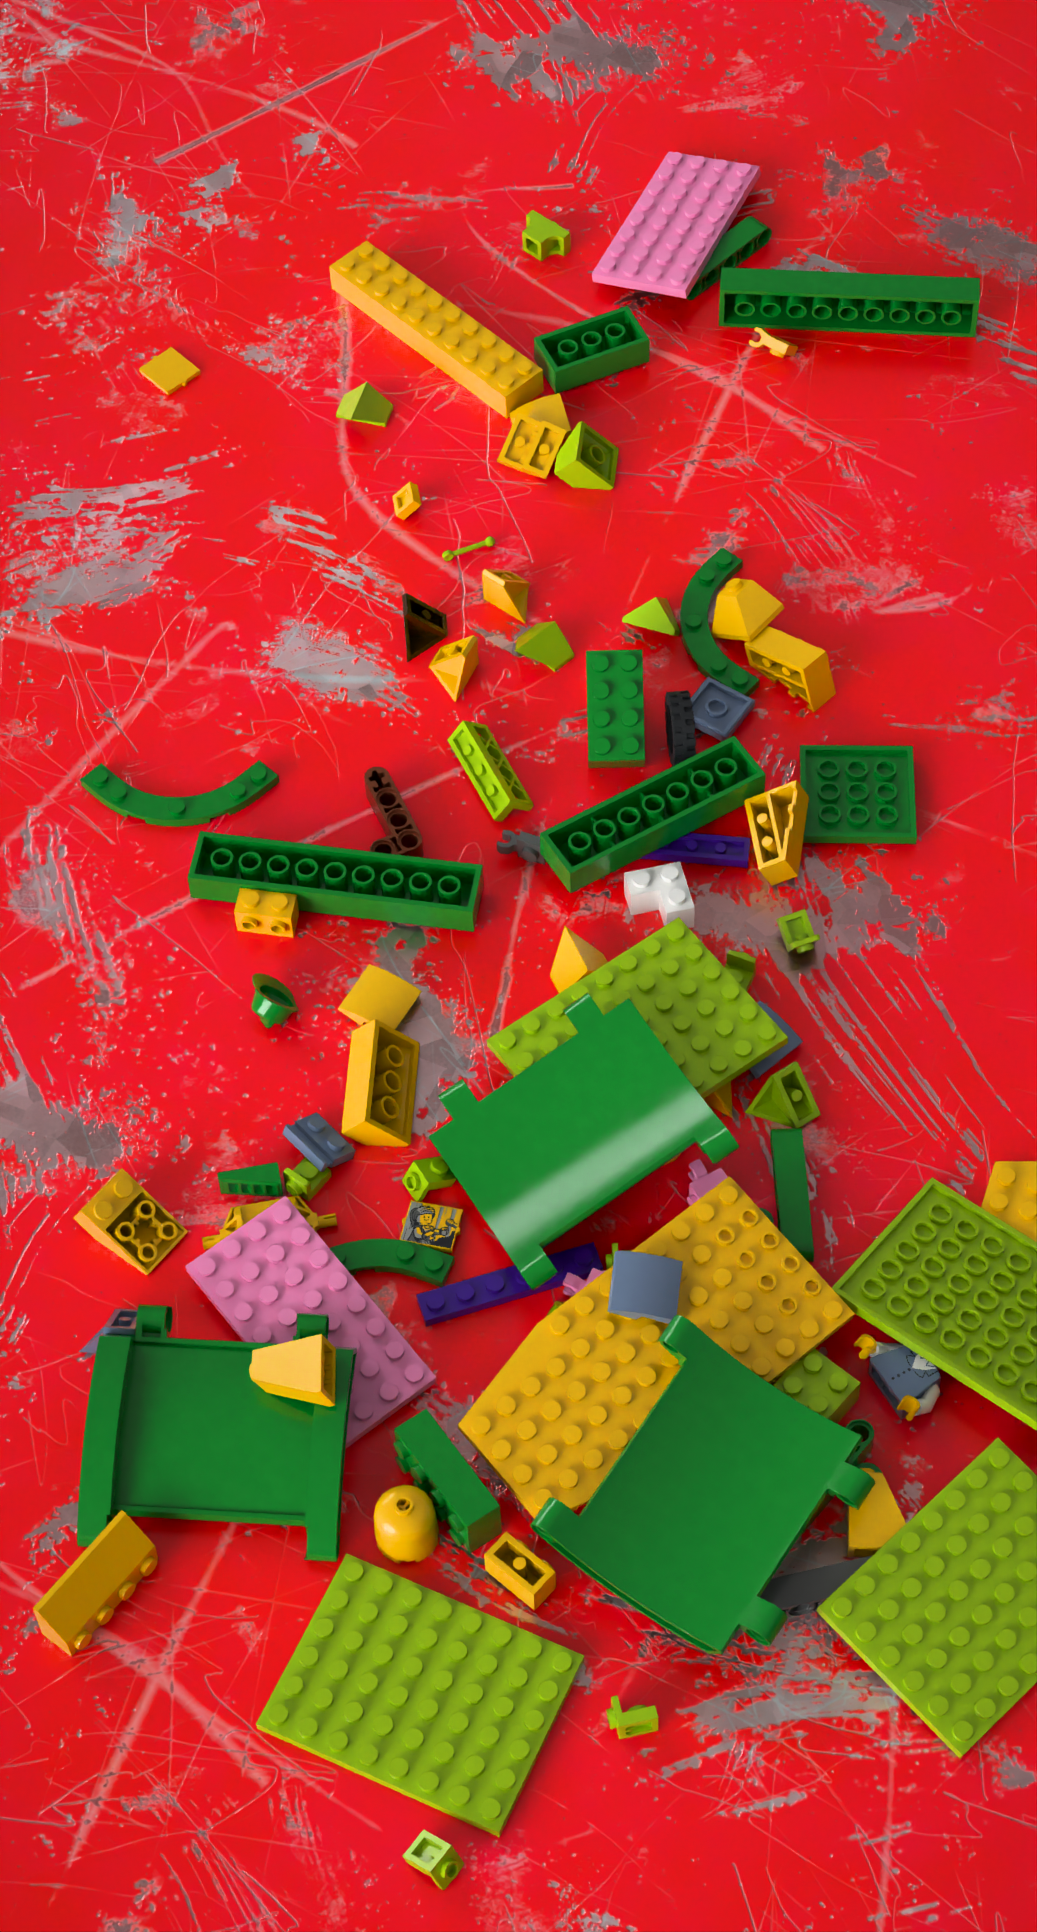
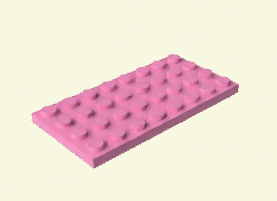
M668 151L592 272L593 282L687 298L723 234L728 230L760 177V166Z
M286 1195L185 1266L187 1273L243 1342L281 1344L293 1341V1336L297 1334V1314H328V1341L334 1347L357 1348L346 1448L437 1382V1378Z

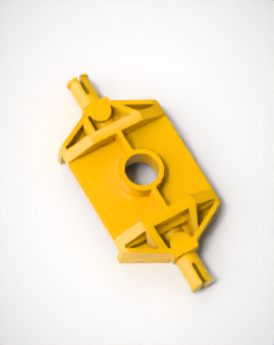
M298 1195L287 1197L316 1233L320 1228L337 1226L335 1213L317 1216V1213H313ZM280 1199L231 1207L223 1229L219 1230L220 1234L202 1237L204 1250L210 1249Z

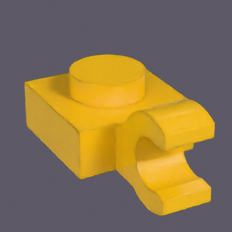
M755 327L754 331L760 333L761 339L759 342L750 340L749 344L758 348L768 346L771 348L770 353L780 358H784L785 355L795 356L798 346L771 335L764 328Z

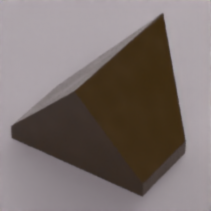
M405 593L402 595L407 662L447 637L448 632L446 614Z

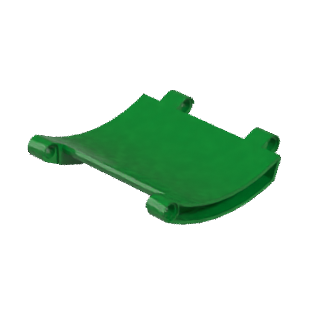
M588 993L565 1007L563 1012L568 1016L578 1033L479 1102L463 1079L438 1095V1098L453 1120L428 1137L532 1291L550 1280L558 1272L543 1251V1248L696 1143L701 1151L708 1155L712 1163L717 1164L740 1148L732 1134L690 1083L629 998L605 1015H603Z
M139 1304L135 1336L115 1334L99 1336L83 1440L77 1522V1544L79 1547H88L115 1518V1515L122 1510L128 1516L305 1526L307 1532V1551L304 1560L338 1561L345 1451L357 1348L335 1347V1406L328 1407L266 1393L252 1381L249 1373V1366L252 1363V1350L279 1343L170 1338L173 1312L172 1307ZM297 1314V1334L293 1336V1341L322 1334L328 1340V1314Z
M675 1315L657 1342H660L665 1349L679 1360L678 1364L681 1367L578 1516L559 1500L549 1497L530 1526L560 1554L611 1593L665 1629L706 1653L723 1654L739 1628L758 1643L769 1647L787 1621L788 1616L779 1607L760 1598V1596L828 1493L832 1497L836 1495L845 1504L859 1510L875 1485L874 1479L868 1473L848 1463L863 1437L786 1395L732 1357L690 1320L683 1316Z

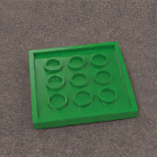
M800 745V785L809 796L803 843L916 844L913 746Z

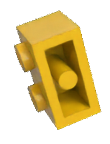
M240 888L234 909L237 931L294 938L299 918L297 895Z
M507 1532L484 1554L485 1571L534 1611L556 1588V1572L547 1561L539 1559L534 1555L525 1543L515 1539Z

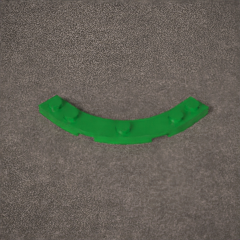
M720 548L695 573L685 590L680 611L681 636L687 654L691 655L698 665V670L706 678L710 677L749 697L759 687L760 679L736 665L723 654L716 645L708 625V609L714 597L724 584L743 567V560L724 548Z
M260 760L230 783L213 791L188 797H164L140 791L125 783L102 763L80 779L82 787L101 803L125 817L130 815L143 819L146 824L172 827L209 823L211 818L226 813L229 816L235 814L255 802L279 783L278 775Z
M365 1239L347 1242L330 1248L351 1275H356L357 1271L374 1269L375 1272L404 1274L439 1287L444 1286L455 1263L454 1256L413 1242L396 1239Z

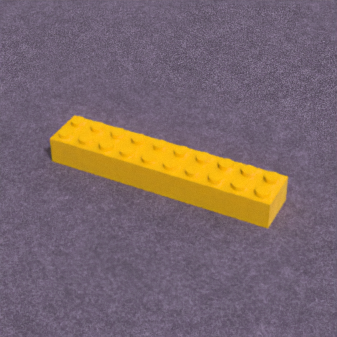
M367 240L329 266L331 288L506 419L509 417L510 412L530 402L544 391L542 368Z

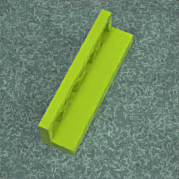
M462 721L447 740L494 821L503 822L513 808L530 811L534 804L487 725Z

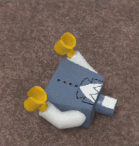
M868 1334L861 1335L853 1345L862 1348V1351L859 1353L861 1359L864 1360L868 1356L872 1357L869 1361L868 1374L899 1418L902 1420L906 1417L908 1421H911L914 1416L930 1413L940 1395L941 1375L939 1371L942 1369L901 1343L877 1342Z

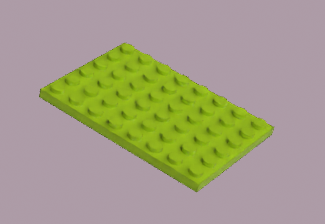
M679 917L487 1039L489 1049L511 1075L515 1077L578 1033L568 1016L563 1012L565 1007L588 993L603 1015H605L629 998L703 1099L788 1044V1036Z
M931 1178L834 1284L832 1289L856 1315L1037 1431V1242L936 1179Z
M996 1438L816 1610L959 1758L1037 1683V1475L999 1438Z
M346 1553L264 1707L256 1726L257 1729L500 1837L585 1661L584 1655Z

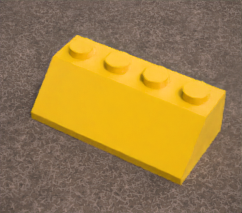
M377 1019L352 1031L341 1134L363 1145L407 1147L410 1145L419 1042Z
M121 1510L33 1607L42 1634L71 1657L78 1649L82 1650L88 1645L92 1638V1633L100 1624L105 1625L111 1619L115 1607L122 1600H127L133 1594L139 1580L143 1576L151 1574L157 1565L159 1558L155 1545L124 1511Z

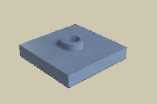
M707 677L691 697L695 728L720 741L730 738L755 707L754 699L710 677Z

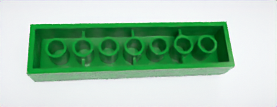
M732 736L541 832L540 854L571 894L745 805L744 800L765 792L766 774L738 739Z

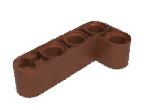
M382 767L368 769L364 776L366 796L386 834V837L372 843L370 851L423 858L421 833L389 772Z

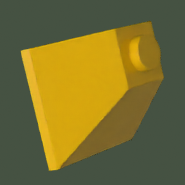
M734 578L728 581L725 588L717 594L711 634L714 638L752 641L784 609V606L755 581Z

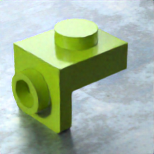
M805 909L776 919L787 952L797 950L798 954L813 950V944L820 940L819 934L815 935Z
M442 1156L414 1160L404 1175L402 1182L413 1199L420 1202L424 1199L428 1190L451 1187L457 1178Z

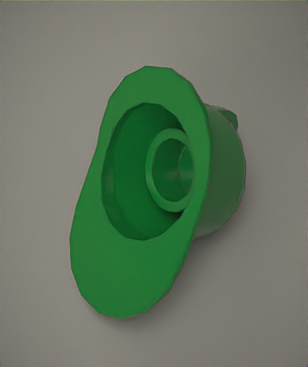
M256 973L252 976L255 993L251 1008L260 1016V1020L266 1028H271L274 1023L283 1024L293 1012L299 1011L291 991L283 983L263 973Z

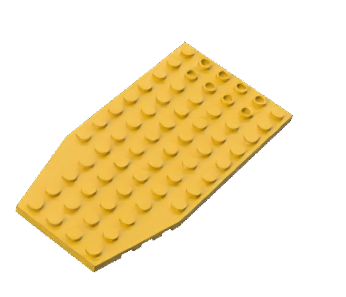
M730 1176L631 1251L683 1261L677 1315L690 1320L727 1353L770 1384L853 1319L855 1315L849 1306ZM613 1266L536 1324L458 1424V1429L534 1519L549 1497L559 1500L572 1511L588 1503L681 1367L678 1364L679 1360L665 1349L660 1342H657L669 1324L642 1316L635 1320L607 1312Z

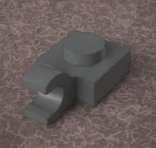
M503 830L502 839L509 842H497V851L499 853L510 854L517 851L518 857L528 862H537L545 865L546 860L540 854L539 836L521 831L520 835H517L510 830Z

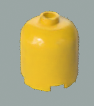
M399 1485L392 1487L384 1492L376 1503L374 1534L377 1547L386 1558L399 1564L401 1561L410 1562L415 1560L416 1562H421L432 1554L438 1544L439 1526L433 1501L425 1491L416 1486Z

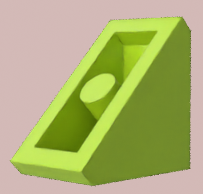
M365 382L343 396L336 412V417L386 427L393 410V404L369 383Z
M655 597L623 616L622 619L624 623L673 636L680 635L679 626L667 598Z
M555 621L537 623L517 638L516 652L547 665L554 672L575 657L573 650Z
M796 1061L771 1075L745 1111L747 1114L792 1128H799L821 1115L801 1068Z

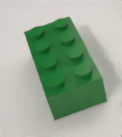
M625 306L535 337L534 360L543 369V375L555 394L649 362L650 339L629 307Z
M642 649L586 651L588 768L645 767Z
M427 1409L394 1429L396 1442L393 1443V1446L397 1452L395 1457L396 1463L404 1474L407 1472L411 1474L414 1478L413 1485L425 1491L434 1504L437 1519L440 1522L446 1521L451 1528L449 1533L459 1547L464 1545L467 1551L472 1553L502 1533L500 1505Z

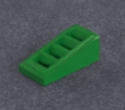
M276 1162L217 1173L221 1194L283 1196L279 1167Z

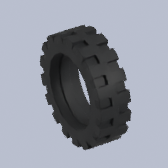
M688 690L666 692L667 745L669 747L668 752L672 767L696 755L694 714Z

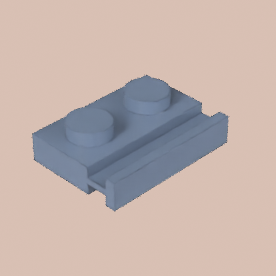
M317 1112L295 1121L292 1126L289 1124L285 1125L282 1133L320 1172L325 1171V1168L328 1166L333 1168L353 1159L356 1151Z

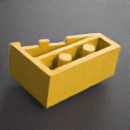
M766 626L752 641L744 643L749 665L773 683L778 681L789 688L788 694L795 698L799 695L809 703L807 708L812 712H815L836 694L828 655L822 648L813 646L802 639H797L770 626Z
M795 780L744 800L758 869L771 886L797 877L799 873L809 796L799 782Z

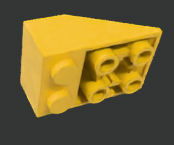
M123 1168L115 1173L73 1217L94 1239L145 1275H148L188 1232Z

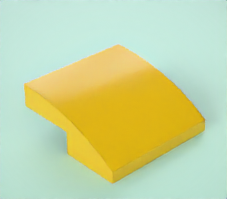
M560 393L533 400L509 413L512 425L519 412L537 421L542 422L544 420L567 430L564 439H567L571 434L570 424Z
M518 412L497 462L515 470L546 479L567 430L544 420L542 422Z
M369 964L338 1010L361 1026L364 1022L368 1023L377 1019L396 1029L422 991L400 977Z

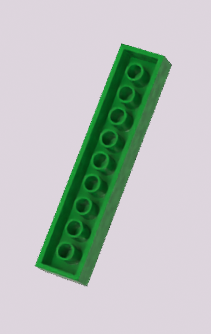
M721 267L719 326L975 337L980 301V278Z
M203 831L199 832L187 877L192 898L236 903L240 888L296 894L299 911L471 932L475 930L484 887L483 865Z

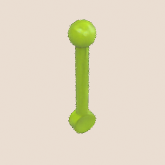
M488 536L485 541L455 551L446 550L443 552L442 557L445 561H450L454 556L484 546L492 547L495 544V539Z

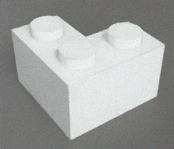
M680 861L624 873V895L631 916L659 910L664 926L679 917L688 928L694 927L695 907Z

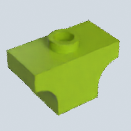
M534 210L526 215L527 228L522 231L523 250L542 262L550 255L559 254L565 256L571 251L569 231Z

